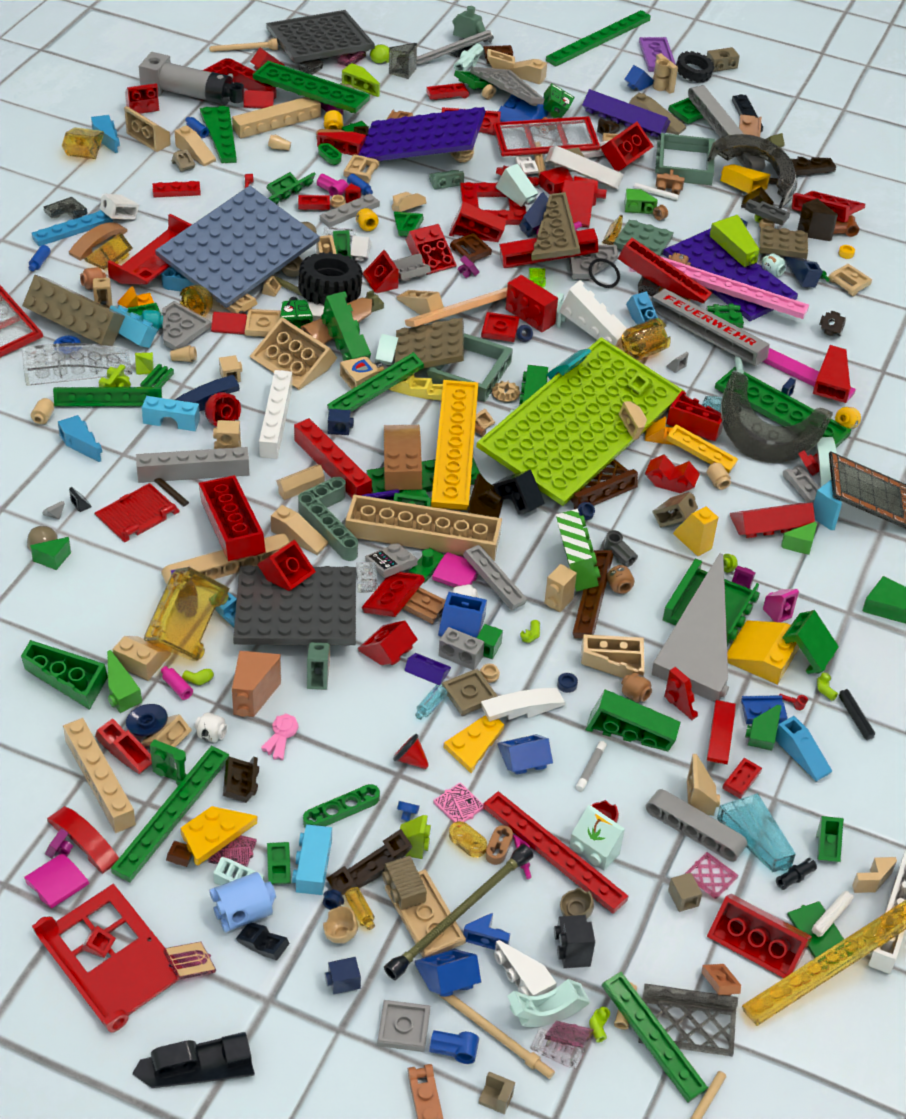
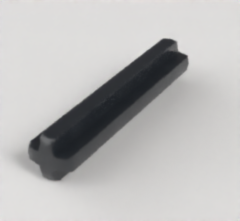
M848 689L841 690L839 698L866 740L874 738V729Z

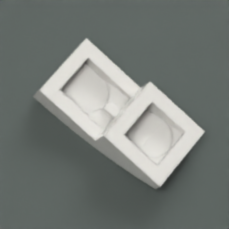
M530 155L515 156V163L520 166L525 175L539 173L535 160L532 161Z
M308 301L313 321L320 319L323 314L324 305Z

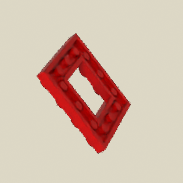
M460 183L462 202L478 208V197L507 196L496 188L497 183ZM507 197L509 210H485L506 219V225H520L523 216L526 214V207L519 206L509 197Z

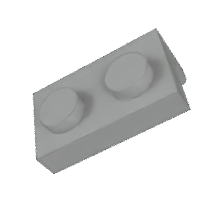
M421 254L393 260L399 269L398 279L401 281H409L411 277L415 276L423 277L425 273L431 272L430 266L423 263Z

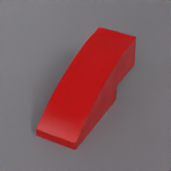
M113 718L97 729L95 738L113 756L133 771L141 774L152 765L151 754L129 730L125 732Z

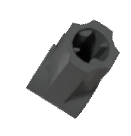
M611 530L607 533L603 550H612L613 555L624 566L629 567L633 565L638 555L623 541L622 533L616 530Z

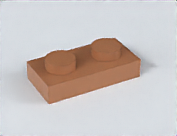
M725 964L702 966L703 976L718 995L731 996L732 994L741 993V984Z

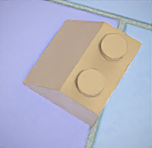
M124 636L112 649L114 655L126 671L147 681L171 655V651L139 636Z

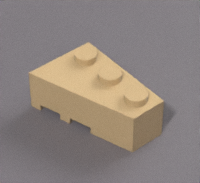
M583 634L581 664L621 678L636 672L644 676V638Z

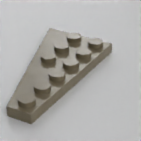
M566 192L549 195L546 211L544 212L534 251L531 255L532 260L580 254V246Z

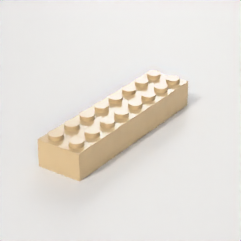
M355 494L353 495L345 522V527L358 539L388 544L399 543L401 546L419 549L431 548L438 552H449L463 556L465 550L480 545L493 561H495L502 526V518Z

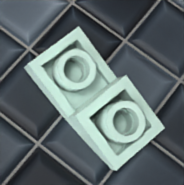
M558 292L556 296L558 297L555 324L560 328L562 322H566L567 317L559 312L564 302V294Z
M381 335L375 362L392 365L398 337Z

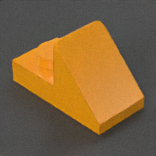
M131 286L117 303L118 306L122 305L129 308L151 304L154 301L150 293L137 295L133 286Z
M666 417L654 422L646 430L645 441L675 445L666 440L668 434L673 429V427H665Z

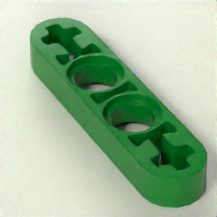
M368 784L308 809L303 814L304 827H306V824L326 827L370 808L380 801V790L376 785ZM348 800H354L357 802V804L352 807L347 806L345 803ZM330 808H334L338 812L334 815H330L326 811Z

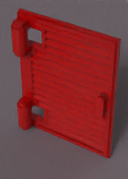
M148 483L134 492L120 497L119 500L98 510L94 514L123 542H127L130 540L129 535L135 533L138 536L165 521L167 514L172 512L175 515L180 510L152 484Z

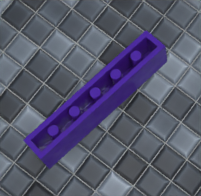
M591 89L588 90L582 104L587 113H596L603 119H606V117L610 118L616 124L621 122L627 128L638 121L643 131L650 133L655 138L661 137V133H666L670 124L668 117Z

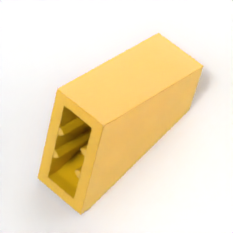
M731 164L723 167L720 181L749 194L759 187H762L764 190L767 189L770 174Z
M705 506L692 513L673 534L694 554L700 556L712 549L719 517Z

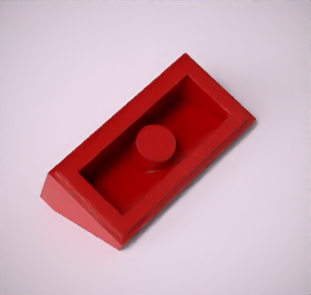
M244 91V108L262 109L274 105L273 91Z
M213 312L211 332L245 334L247 314Z

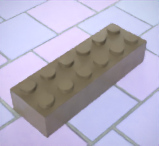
M34 275L22 305L100 345L111 348L125 318L124 315L38 275Z

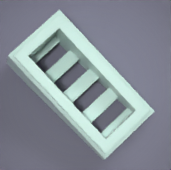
M221 857L213 874L214 883L223 885L256 871L233 860Z

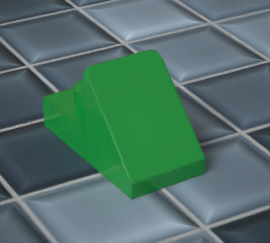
M349 230L333 231L336 253L351 258Z
M821 816L816 837L819 838L818 860L841 862L844 818Z

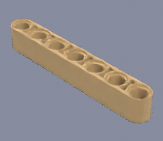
M277 534L264 538L266 553L228 561L224 551L220 550L170 564L162 569L161 574L168 589L171 590V570L190 566L196 585L238 573L240 566H258L259 562L290 541L287 535Z

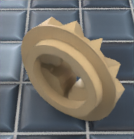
M501 381L500 383H495V386L492 388V394L500 401L511 402L520 396L519 386H516L514 382Z

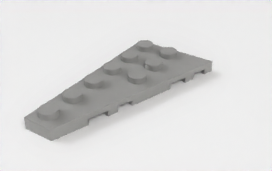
M471 67L470 73L490 82L501 90L513 94L532 106L544 103V98L511 70Z

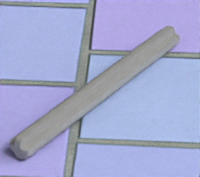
M486 30L414 58L415 63L420 65L492 37L491 31Z

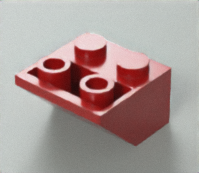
M157 83L127 87L125 92L127 107L139 114L159 111Z

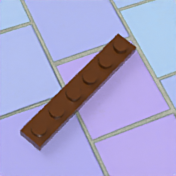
M612 550L593 551L597 560V565H594V567L598 566L600 577L597 578L599 586L583 590L573 629L574 638H583V634L594 635L607 584V574L610 571L613 559Z

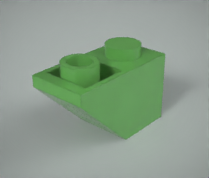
M626 189L624 200L625 212L653 214V209L657 207L658 203L656 198L642 189Z

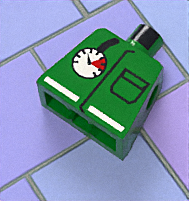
M551 83L544 92L543 108L550 112L551 117L562 118L570 108L575 97Z
M291 297L289 301L282 302L280 318L283 317L298 328L313 322V315L306 300H298L297 297Z

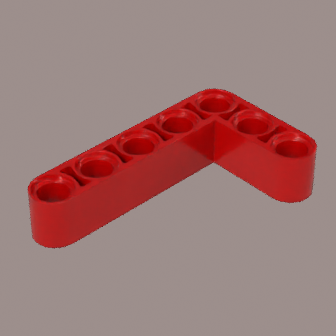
M225 58L203 70L224 75L232 74L233 82L242 83L245 89L273 91L274 99L277 97V87L254 80L253 73L256 71L233 59Z

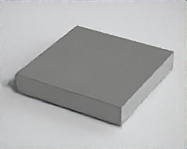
M384 1000L377 1046L425 1052L431 1006Z

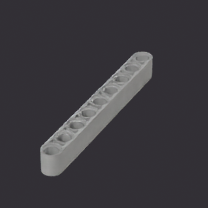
M704 85L689 88V99L720 138L728 135L743 134ZM744 136L731 137L726 143L741 140ZM737 142L727 145L743 167L757 171L765 169L764 158L751 142Z

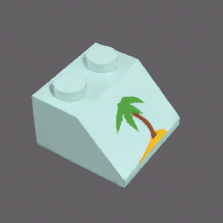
M588 805L571 834L569 847L577 854L587 858L594 866L605 870L620 854L625 828L591 805Z

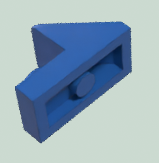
M490 913L466 924L463 935L468 943L495 950L496 941L498 940L509 945L510 933L501 929L491 928L493 913Z

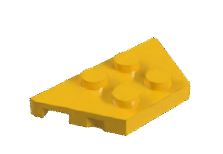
M211 806L181 827V836L187 843L189 852H192L194 856V863L197 866L256 825L257 816Z

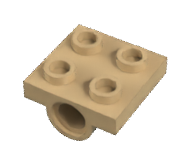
M661 53L656 55L653 88L657 91L666 90L669 94L674 93L678 67Z

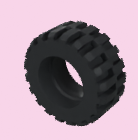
M333 252L315 253L306 257L300 264L298 289L307 301L314 302V304L320 303L324 306L326 296L345 291L347 294L345 300L346 303L357 300L361 294L363 271L359 263L349 256H343L340 253L333 254Z

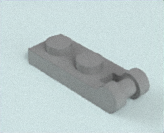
M799 465L792 470H783L784 479L790 481L807 503L814 504L819 486L804 468Z

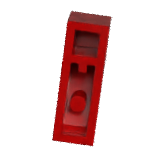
M318 132L317 147L322 143H329L340 153L352 156L354 154L359 155L365 143L366 135L356 132Z

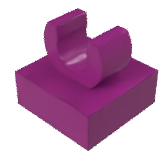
M465 255L460 259L463 265L459 266L457 270L463 273L465 278L469 277L471 273L474 276L480 273L474 263Z
M737 566L732 582L751 589L756 572L746 567Z
M61 828L49 844L45 855L52 859L58 852L59 855L63 853L67 857L73 848L70 842L65 841L68 832Z

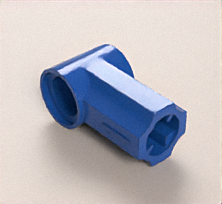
M433 1030L429 1052L452 1056L456 1061L463 1064H472L476 1059L479 1037L467 1031L457 1035Z

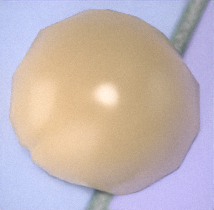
M339 906L328 912V919L323 923V928L328 940L333 943L344 944L356 935L358 922L352 909Z

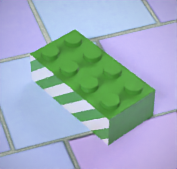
M578 509L556 514L569 567L577 572L576 592L599 586L597 578L600 577L598 566L594 567V565H597L595 552H593L591 539L589 540L587 527L583 528L586 526L584 515L580 516Z

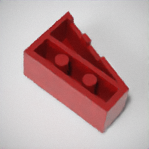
M682 390L670 406L666 424L673 428L675 425H678L694 435L716 442L722 432L723 419L720 412L710 406H702L699 404L698 399L694 398L692 400Z

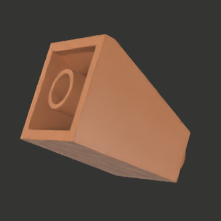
M239 651L232 685L233 715L254 717L281 684V654Z

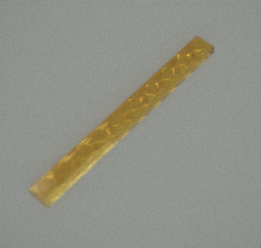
M906 900L743 1004L742 1008L745 1014L756 1026L760 1025L906 930Z

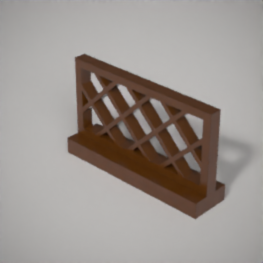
M614 459L609 465L615 468L605 467L600 474L593 478L598 479V481H590L579 492L574 493V497L570 501L574 503V509H577L578 505L583 502H589L594 506L638 487V472L634 469H626ZM603 472H604V473H613V475H605V474H603Z

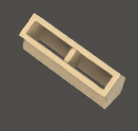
M314 465L276 480L279 494L286 500L325 482L321 465Z

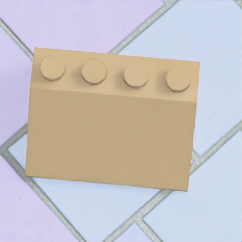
M283 317L279 319L250 355V358L273 373L275 370L291 371L292 386L298 390L325 373L337 359L331 348Z

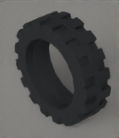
M694 51L682 52L676 62L678 74L682 75L685 79H689V81L697 83L708 81L714 70V63L711 62L710 58L698 52L694 53ZM687 64L697 65L703 70L691 68Z

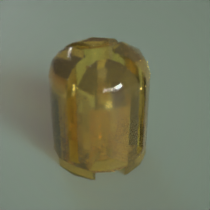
M656 318L627 328L623 332L621 339L624 352L639 361L669 348L671 337H667L664 329L666 324L660 318Z

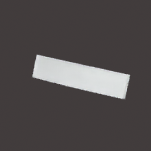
M557 688L518 691L481 701V707L489 722L507 716L508 720L524 714H526L527 718L565 705V701Z

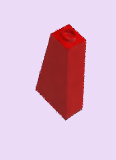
M829 345L815 382L813 394L847 403L851 389L847 350Z

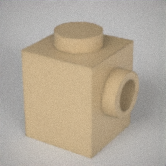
M236 355L220 357L219 371L221 378L234 375L237 382H241L240 372L243 371L242 364L238 362Z

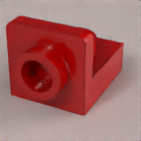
M805 450L798 453L812 476L819 472L817 453L813 456L812 454L808 456Z

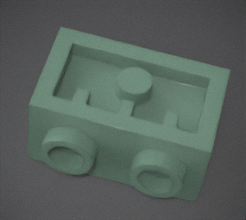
M459 170L429 174V180L434 189L460 186V183H464V172Z

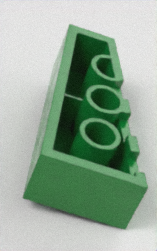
M346 292L326 296L321 319L323 324H326L330 337H333L337 350H340L343 361L360 357H368L370 360L371 352L364 335H360L358 321L353 320L352 306L346 303Z
M605 689L590 713L585 730L593 732V729L603 731L602 735L611 737V734L622 736L623 740L628 742L641 741V744L644 746L668 752L676 741L681 722Z

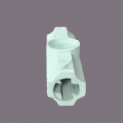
M476 43L468 51L464 50L461 53L460 59L454 64V69L466 71L470 66L475 67L478 58L484 53V48L481 44Z

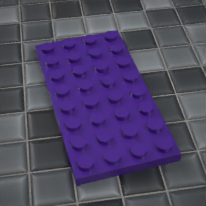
M474 107L465 110L459 109L457 111L372 121L359 156L383 161L473 150L486 113L485 108Z
M711 228L667 247L663 251V255L667 258L675 252L688 256V262L691 263L692 267L796 300L798 297V293L769 273V271L764 270L758 263L746 267L742 266L710 237ZM707 288L726 304L740 305L742 316L749 322L774 310Z

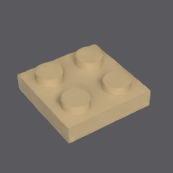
M248 309L245 336L266 337L279 321L281 311Z

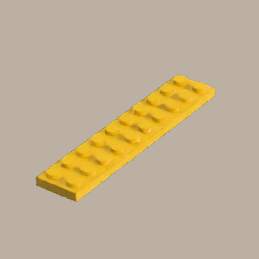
M443 380L431 507L467 510L469 506L478 382Z

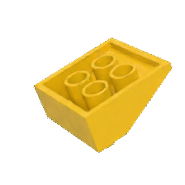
M747 620L727 651L728 663L778 685L799 649L796 642L786 644L782 638L791 625L781 622Z

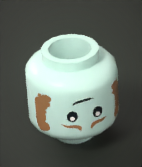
M772 253L763 258L762 268L769 271L775 277L781 276L786 270L785 260Z

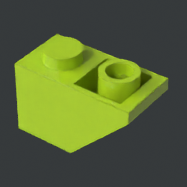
M427 815L419 816L401 824L400 829H402L412 845L411 850L405 857L410 855L412 858L423 859L424 851H428L431 825H427Z

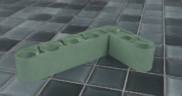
M333 477L298 495V512L328 541V544L342 559L353 561L358 557V539L328 509V507L345 499V480L341 477Z

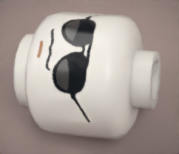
M209 712L203 714L202 717H198L194 726L197 729V736L213 743H216L219 739L222 740L227 732V724H225L224 718Z

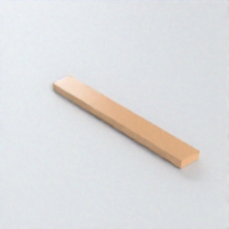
M507 287L406 319L405 324L408 327H417L507 297Z

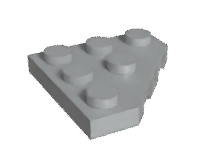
M598 245V253L569 257L572 279L591 278L588 271L589 265L595 259L603 258L612 263L618 259L617 245ZM606 262L595 263L592 267L593 276L610 264Z
M176 301L162 308L164 345L172 350L184 347L212 326L211 321Z

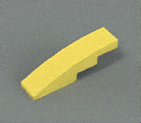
M413 374L389 390L413 397L441 400L443 384H433L431 378H415Z

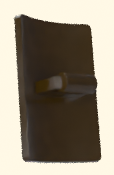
M481 473L477 474L467 512L499 518L504 500L500 501L501 497L496 494L493 485L487 482Z

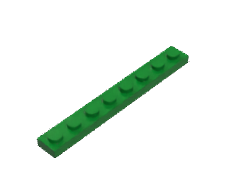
M212 745L111 867L112 874L129 883L134 879L224 767L229 757L228 753Z

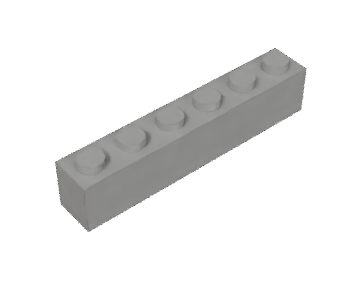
M248 447L136 454L138 483L154 482L156 478H162L164 481L250 475Z

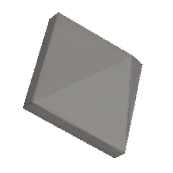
M64 501L46 508L42 513L45 516L60 519L65 503Z

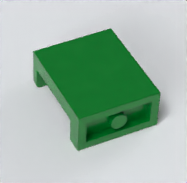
M815 610L799 613L782 637L786 644L797 643L810 663L806 669L807 674L823 672L839 648Z

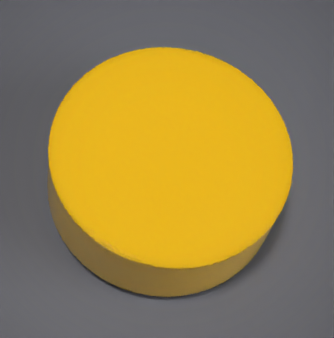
M842 245L839 248L838 254L842 258L851 259L854 257L855 249L850 245Z

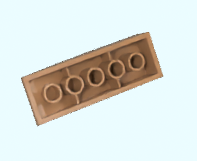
M384 425L385 490H422L420 425Z

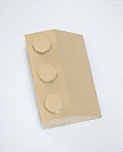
M124 107L126 133L156 152L171 145L169 131L131 108Z

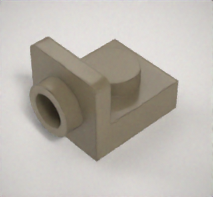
M188 149L178 150L173 153L171 161L173 164H177L180 172L195 167Z

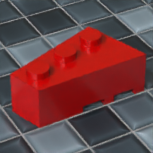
M462 202L451 225L449 236H466L475 233L483 241L499 242L505 229L506 219Z

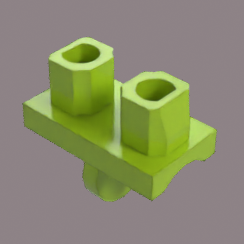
M120 364L118 368L109 367L107 378L101 377L99 387H130V378L124 374L125 365Z

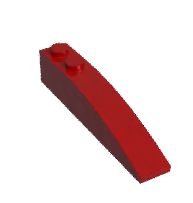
M631 238L624 245L618 257L621 262L646 279L685 298L705 303L712 294L708 289L634 238Z

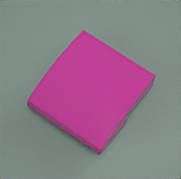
M447 552L435 569L432 580L452 587L472 585L479 573L466 558Z
M63 853L24 877L27 885L35 890L40 900L51 909L89 885V881L84 874Z

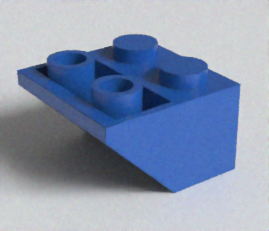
M448 592L438 636L442 637L447 628L450 627L477 638L486 616L487 600Z

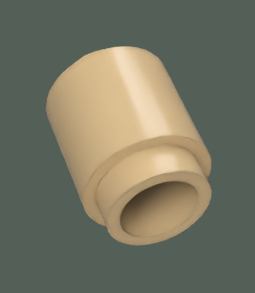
M48 398L39 400L31 412L32 420L37 424H46L54 411V403Z
M713 463L708 467L706 473L716 488L718 487L719 490H723L729 487L731 477L721 463Z

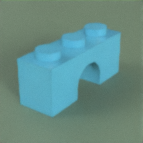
M146 396L142 405L143 424L161 426L164 417H171L177 422L178 429L196 431L200 421L199 404Z

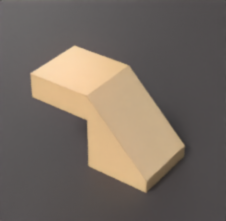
M896 857L874 858L870 868L871 873L856 874L852 885L854 893L876 892L892 874L897 862Z

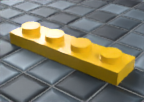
M678 425L674 426L666 439L709 464L721 463L728 474L738 461V458Z

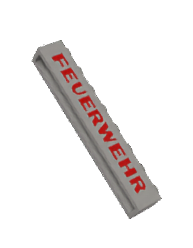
M663 289L652 296V305L657 314L727 352L740 357L753 366H757L768 358L770 344L667 289Z

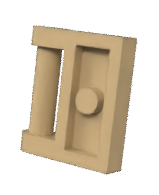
M354 154L344 169V176L348 177L350 174H355L366 183H369L371 175L379 167L380 163L376 159ZM366 165L370 166L367 172L364 173L363 170L365 169Z
M850 264L844 265L828 276L830 282H835L847 290L851 296H855L860 290L872 283L871 278Z

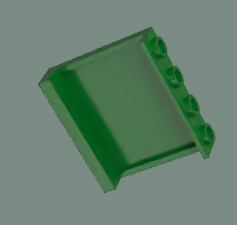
M695 558L665 606L663 621L675 626L708 573L701 570V560ZM724 579L727 647L731 640L735 641L739 631L737 629L743 627L746 620L745 615H750L753 608L752 603H757L759 599L758 583L751 590Z

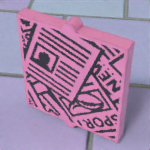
M458 783L449 790H445L444 794L433 801L457 826H460L469 819H473L474 815L484 809L483 804L461 783Z

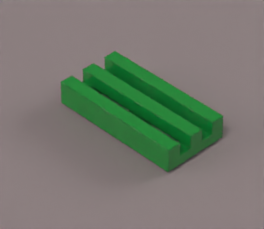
M158 364L140 383V387H152L154 384H156L154 387H162L174 374V369L170 368L168 370L167 366L162 367V364Z

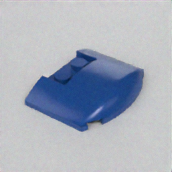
M513 94L499 109V112H501L500 122L540 120L547 117L549 112L543 108L544 103L532 106Z

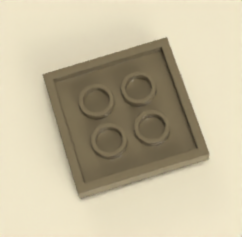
M771 226L761 227L759 253H774L780 256L807 259L808 233L802 230L790 231L786 228L775 229Z

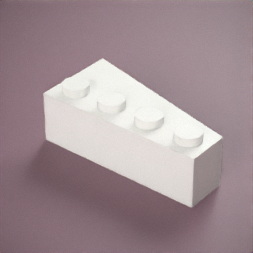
M579 280L569 289L559 312L598 340L602 337L617 347L623 341L628 329L614 314L610 315L607 312L606 306L603 303L600 304L593 297L595 294L591 290L588 292L583 287L584 283Z

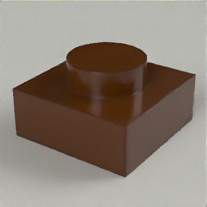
M174 841L167 853L166 861L188 867L193 854L189 852L187 844Z

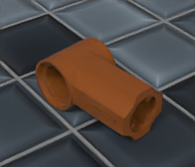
M849 216L848 221L845 223L836 221L833 234H846L852 237L859 233V227L854 217Z

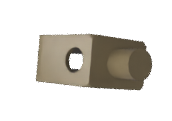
M687 492L669 498L652 512L661 528L685 521L698 509V506L695 502V496Z

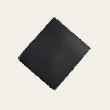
M73 487L69 488L70 500L78 511L82 512L92 507L81 493Z

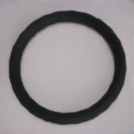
M603 258L595 259L590 263L589 275L597 285L604 288H613L619 283L620 272L614 263ZM606 262L610 264L616 271V281L610 285L598 282L592 274V267L595 263Z

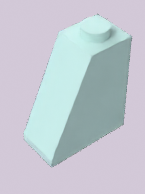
M518 164L506 168L496 184L498 190L521 207L533 204L538 195L537 190Z

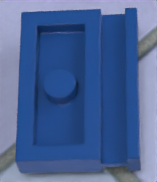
M782 695L742 696L741 704H743L746 724H752L754 718L776 705H781L778 724L787 720L788 717L784 702L782 701Z

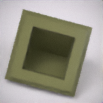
M783 133L766 138V140L778 147L785 146Z

